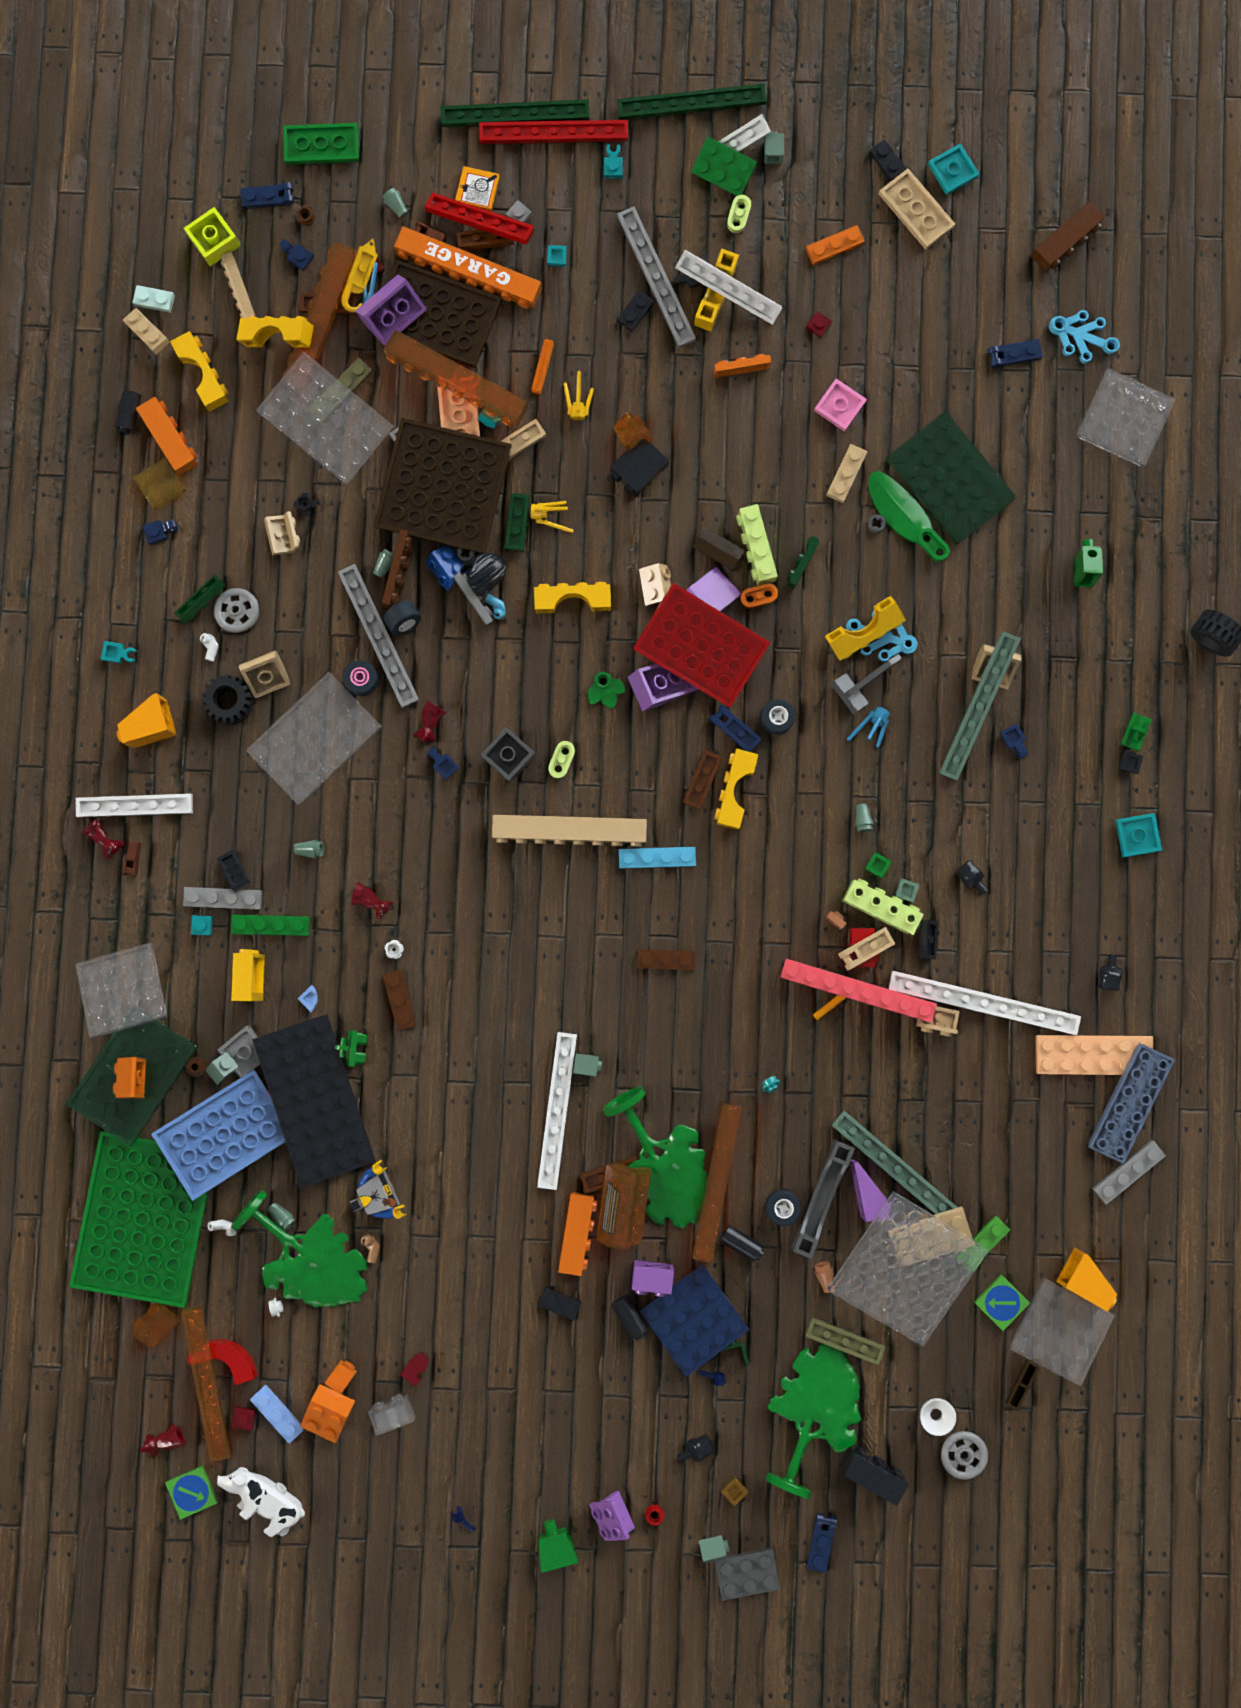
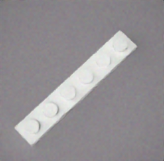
M684 250L675 266L676 269L772 325L782 309V306L687 250Z
M193 794L76 798V817L78 818L193 813Z

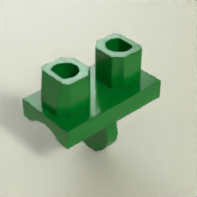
M1133 712L1120 745L1137 752L1140 751L1152 719Z
M348 1030V1039L341 1038L340 1045H335L334 1049L340 1050L339 1057L345 1058L346 1052L345 1065L355 1066V1064L365 1063V1053L356 1052L357 1045H366L367 1035L358 1033V1031Z

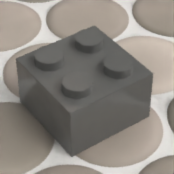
M507 727L481 754L482 759L509 783L536 756L535 752Z

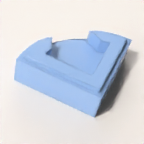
M313 985L298 998L310 1012L314 1011L318 1002V995Z

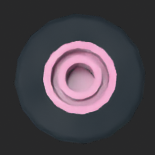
M357 660L348 664L345 668L343 681L347 689L354 695L368 696L378 687L379 675L372 664L367 661Z

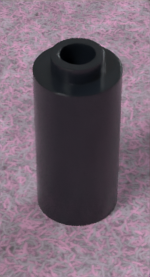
M123 390L115 424L118 433L122 435L134 433L138 416L136 408L140 406L142 397L139 393L130 390Z
M731 1225L726 1227L719 1242L752 1262L756 1259L759 1261L764 1253L761 1243Z
M628 1294L611 1303L630 1339L635 1338L637 1341L646 1335L647 1327Z

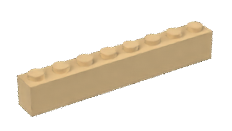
M493 815L492 838L497 839L496 843H508V840H516V843L527 844V840H533L535 844H546V841H554L556 845H565V842L568 841L573 842V845H585V842H592L593 846H604V843H611V846H623V843H631V847H642V844H646L647 819Z

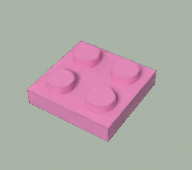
M835 379L814 411L845 432L867 399L838 379Z

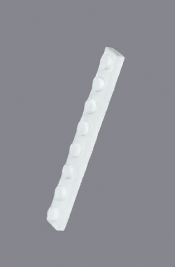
M558 1032L538 1188L557 1190L577 1034Z

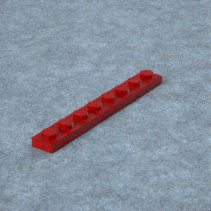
M628 120L479 122L480 144L628 141Z

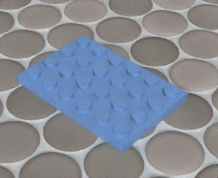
M255 1070L152 1133L153 1138L192 1201L286 1142L271 1096Z

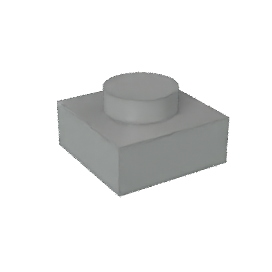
M518 200L506 213V217L524 223L532 216V212Z

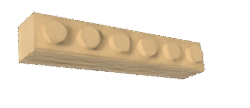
M232 252L221 255L222 260L220 262L222 267H225L226 271L224 273L226 278H229V287L233 289V298L238 302L236 306L241 311L240 317H256Z

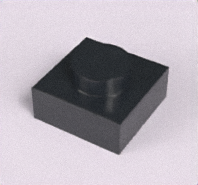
M1126 750L1123 751L1118 770L1135 775L1139 774L1143 755Z

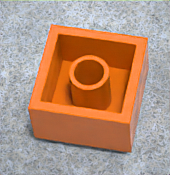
M319 1384L300 1427L336 1443L355 1400Z

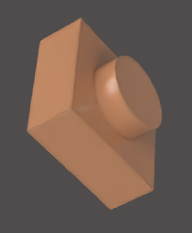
M830 911L825 916L839 930L846 925V922L843 921L845 919L844 916L837 911L835 913Z

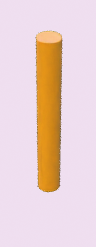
M837 995L813 1014L814 1018L818 1021L846 998Z

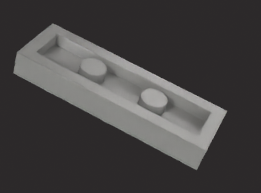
M460 572L453 575L452 577L486 625L493 620L490 616L493 614L487 605H482L480 602L481 596H476L469 586L467 575L465 573L462 575Z

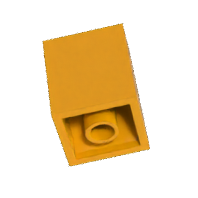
M158 693L151 695L117 724L118 731L116 733L119 741L131 748H137L177 736L167 699Z
M1074 1247L1056 1282L1108 1312L1116 1304L1117 1293L1090 1256Z

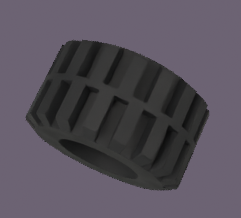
M1204 610L1190 629L1193 639L1201 647L1215 655L1230 657L1241 643V626L1228 615L1216 610Z
M225 674L224 677L218 675L216 680L214 678L210 680V685H205L207 690L202 692V696H204L202 704L205 705L203 708L210 717L225 725H236L235 722L241 723L244 717L246 719L249 717L248 712L253 710L251 705H254V700L252 699L254 696L248 685L241 679L229 674ZM227 690H235L238 695L237 703L231 709L222 710L219 706L220 696Z

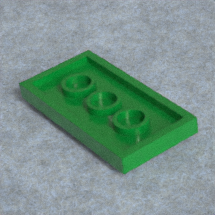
M358 123L283 126L285 165L360 162Z

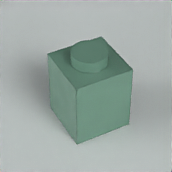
M771 132L764 139V164H782L784 158V134Z
M226 1052L215 1059L205 1071L218 1085L230 1077L239 1066Z
M576 1053L573 1073L596 1076L597 1072L601 1073L602 1061H599V1056Z
M722 1535L699 1540L704 1564L727 1559L726 1553L730 1552L727 1540L723 1541Z

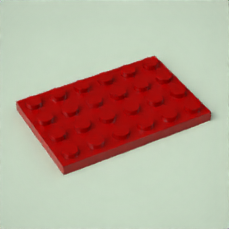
M672 583L634 645L633 650L731 708L771 642L677 584Z

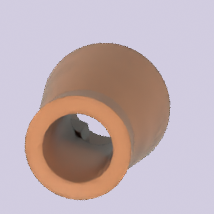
M828 1261L817 1263L814 1266V1273L824 1293L834 1291L833 1266Z

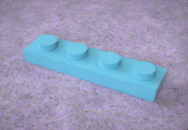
M695 847L619 849V869L696 866Z

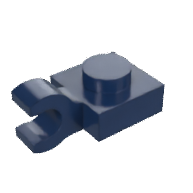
M285 239L279 244L281 250L289 254L288 261L303 272L314 258V254L300 244L293 247Z
M157 520L143 525L148 544L150 545L167 540V533L179 530L177 522H174V520L166 521L164 524L163 521Z
M1017 723L999 733L1008 750L1014 747L1019 759L1029 754L1022 743L1026 740V737Z
M434 747L428 751V754L436 761L433 767L445 780L460 768L447 753L442 757Z

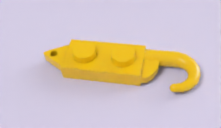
M371 239L364 246H359L341 297L342 306L348 312L354 313L362 305V303H359L357 307H351L348 300L351 293H362L367 286L378 256L375 250L374 239Z

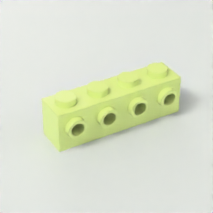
M756 504L740 508L736 519L738 526H741L743 531L741 538L743 544L747 546L746 556L748 562L752 564L751 574L753 581L756 580L757 586L776 582L778 575L759 506Z
M858 878L857 881H851L842 902L910 936L914 935L924 915L919 912V908L913 905L908 907L902 904L903 900L898 897L892 896L890 898L886 896V892L880 888L875 887V889L868 887L869 883Z

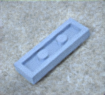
M264 1385L250 1399L288 1443L292 1442L304 1430V1428L300 1427L301 1423L267 1385Z

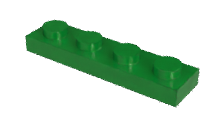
M232 915L231 934L309 936V916Z

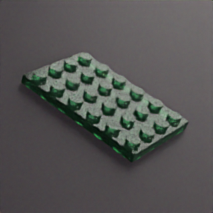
M946 411L886 458L957 545L1017 498Z
M132 1005L66 1102V1105L127 1145L132 1146L198 1046ZM138 1057L146 1059L144 1099L115 1098L116 1094L113 1093V1085L117 1078V1075L114 1073V1065L117 1063V1058Z

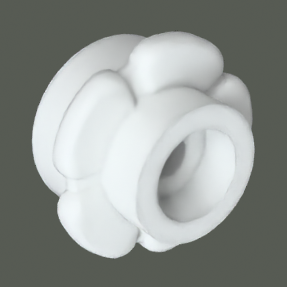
M397 940L388 942L385 945L387 957L400 958L401 953L404 951L403 945Z
M276 1298L269 1301L272 1317H280V1313L283 1312L282 1301H278Z

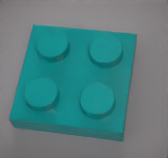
M961 143L931 159L927 164L946 195L977 179L980 175Z
M1155 813L1115 820L1122 858L1162 851Z

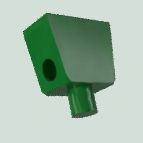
M1085 539L1075 558L1074 586L1093 588L1103 574L1102 548L1094 547V540Z
M555 1519L545 1521L544 1527L546 1532L539 1534L541 1572L544 1573L577 1564L579 1556L567 1528L557 1529Z

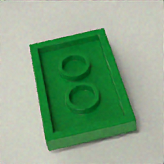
M707 136L691 173L738 196L743 194L758 162Z

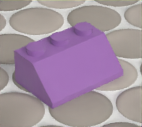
M396 275L355 312L366 327L385 346L427 309L408 281L400 275Z

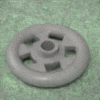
M241 588L226 590L217 598L214 605L216 622L221 628L232 633H240L250 629L256 623L259 616V605L256 598L249 591ZM239 596V601L231 602V597ZM247 601H249L251 605V608L248 610H246V607L243 604ZM223 604L228 605L227 612L221 611ZM235 607H239L237 613H233ZM247 615L249 619L242 623L240 619ZM228 617L235 620L232 625L226 622Z
M960 1431L950 1435L944 1442L941 1449V1460L944 1468L950 1475L958 1479L967 1480L975 1478L985 1469L988 1461V1451L984 1441L978 1435L968 1431ZM963 1439L964 1445L956 1447L955 1442ZM973 1442L979 1448L975 1452L969 1447ZM949 1452H954L955 1460H949ZM962 1452H967L965 1458L961 1457ZM974 1458L979 1460L976 1467L970 1465ZM957 1465L966 1466L965 1471L957 1470Z

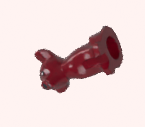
M427 700L421 715L423 727L416 731L413 737H418L423 742H434L436 737L433 734V730L437 726L440 716L445 715L446 712Z
M94 819L82 830V833L102 845L103 856L106 860H109L110 856L115 854L125 842L120 839L110 840L101 828L102 825L99 821Z
M358 882L353 891L351 905L362 904L368 909H374L376 917L382 919L383 915L388 913L389 905H393V902L379 900L370 888Z
M172 1423L169 1430L160 1433L156 1438L151 1434L147 1435L140 1452H147L151 1458H154L158 1455L159 1449L173 1450L185 1446L186 1440L181 1428Z

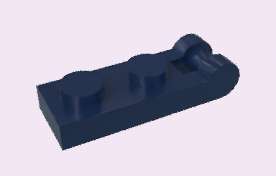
M285 182L281 185L241 188L243 209L292 205L294 204V197L292 196L293 184Z
M1039 339L1003 346H992L987 349L988 355L991 356V368L1040 360L1043 357ZM998 354H1002L1003 359L999 358Z
M723 705L718 708V712L709 718L715 726L747 752H751L762 740ZM724 716L728 718L725 724L721 721Z
M817 1512L806 1563L807 1569L826 1573L834 1531L837 1525L836 1516L831 1515L827 1517L823 1513ZM822 1524L828 1525V1529H822Z

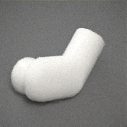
M203 633L200 636V641L207 648L205 659L214 662L218 643L211 634Z
M223 1219L208 1222L209 1231L224 1229L227 1236H235L237 1234V1231L231 1228L232 1222Z

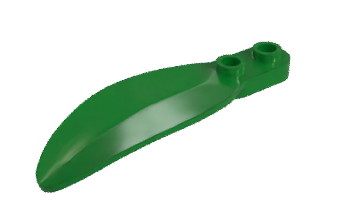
M879 471L871 473L868 480L869 492L878 513L884 517L886 523L903 538L918 544L934 561H945L950 553L949 546L932 530L930 520L919 503L888 475ZM927 537L930 541L925 542L923 538ZM941 551L943 554L939 556L936 552Z

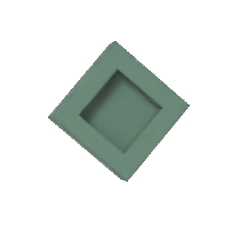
M901 878L895 897L914 903L920 884Z

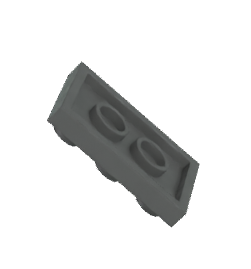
M772 1547L729 1555L727 1559L715 1562L722 1601L780 1590Z

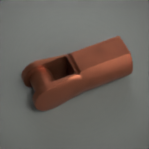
M417 221L415 223L414 231L423 234L422 230L426 231L424 235L445 243L446 234L432 229Z
M128 841L122 871L124 876L127 874L133 877L137 876L142 843ZM130 861L134 862L133 867H129Z

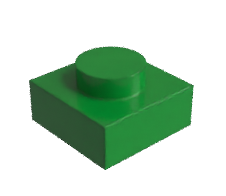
M874 852L865 870L879 878H883L891 861Z

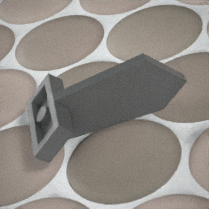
M897 654L856 685L846 673L832 682L831 685L850 711L855 714L869 704L860 690L889 670L902 658Z

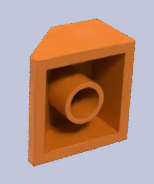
M138 1057L117 1058V1063L114 1065V1073L117 1075L116 1082L113 1085V1093L116 1094L115 1098L144 1099L146 1059Z

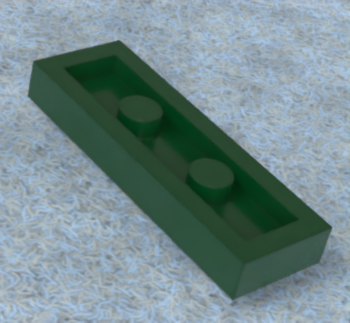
M510 494L505 550L524 552L530 495Z
M214 574L174 614L186 624L195 617L201 608L206 607L209 601L215 595H218L226 584Z

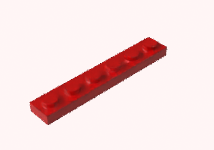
M433 192L424 206L426 212L525 245L528 244L535 231L533 225Z

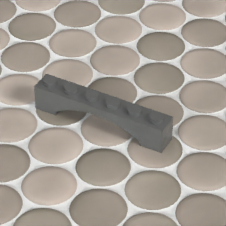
M833 1140L791 1249L793 1252L812 1259L828 1209L839 1182L850 1163L855 1150L854 1147L838 1140Z

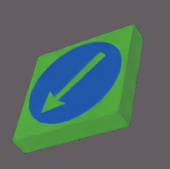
M1001 1274L974 1301L1002 1331L1030 1304Z
M204 1465L165 1482L180 1520L218 1503Z

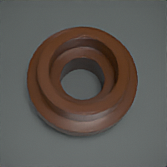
M303 206L297 211L296 218L301 225L309 226L315 220V213L310 207ZM305 215H309V218L303 219Z
M199 1057L191 1058L186 1064V1070L193 1077L201 1076L206 1070V1063ZM195 1063L199 1066L197 1071L193 1069V1064Z

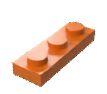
M858 225L806 246V251L814 266L864 245L865 240Z
M758 354L754 358L749 359L741 357L731 362L727 360L719 361L717 364H714V377L719 378L770 369L771 357L770 355Z

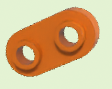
M769 583L752 587L742 592L740 601L748 609L767 605L776 600L778 590L773 584ZM770 592L771 597H766L764 593ZM747 597H752V598H753V601H752V602H748V601L746 600V598H747Z

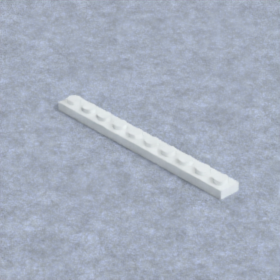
M896 971L891 972L888 985L889 990L1073 1035H1077L1081 1016Z

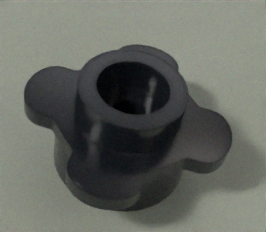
M302 493L294 501L293 505L301 511L302 515H308L309 511L316 507V502L311 500L307 493Z

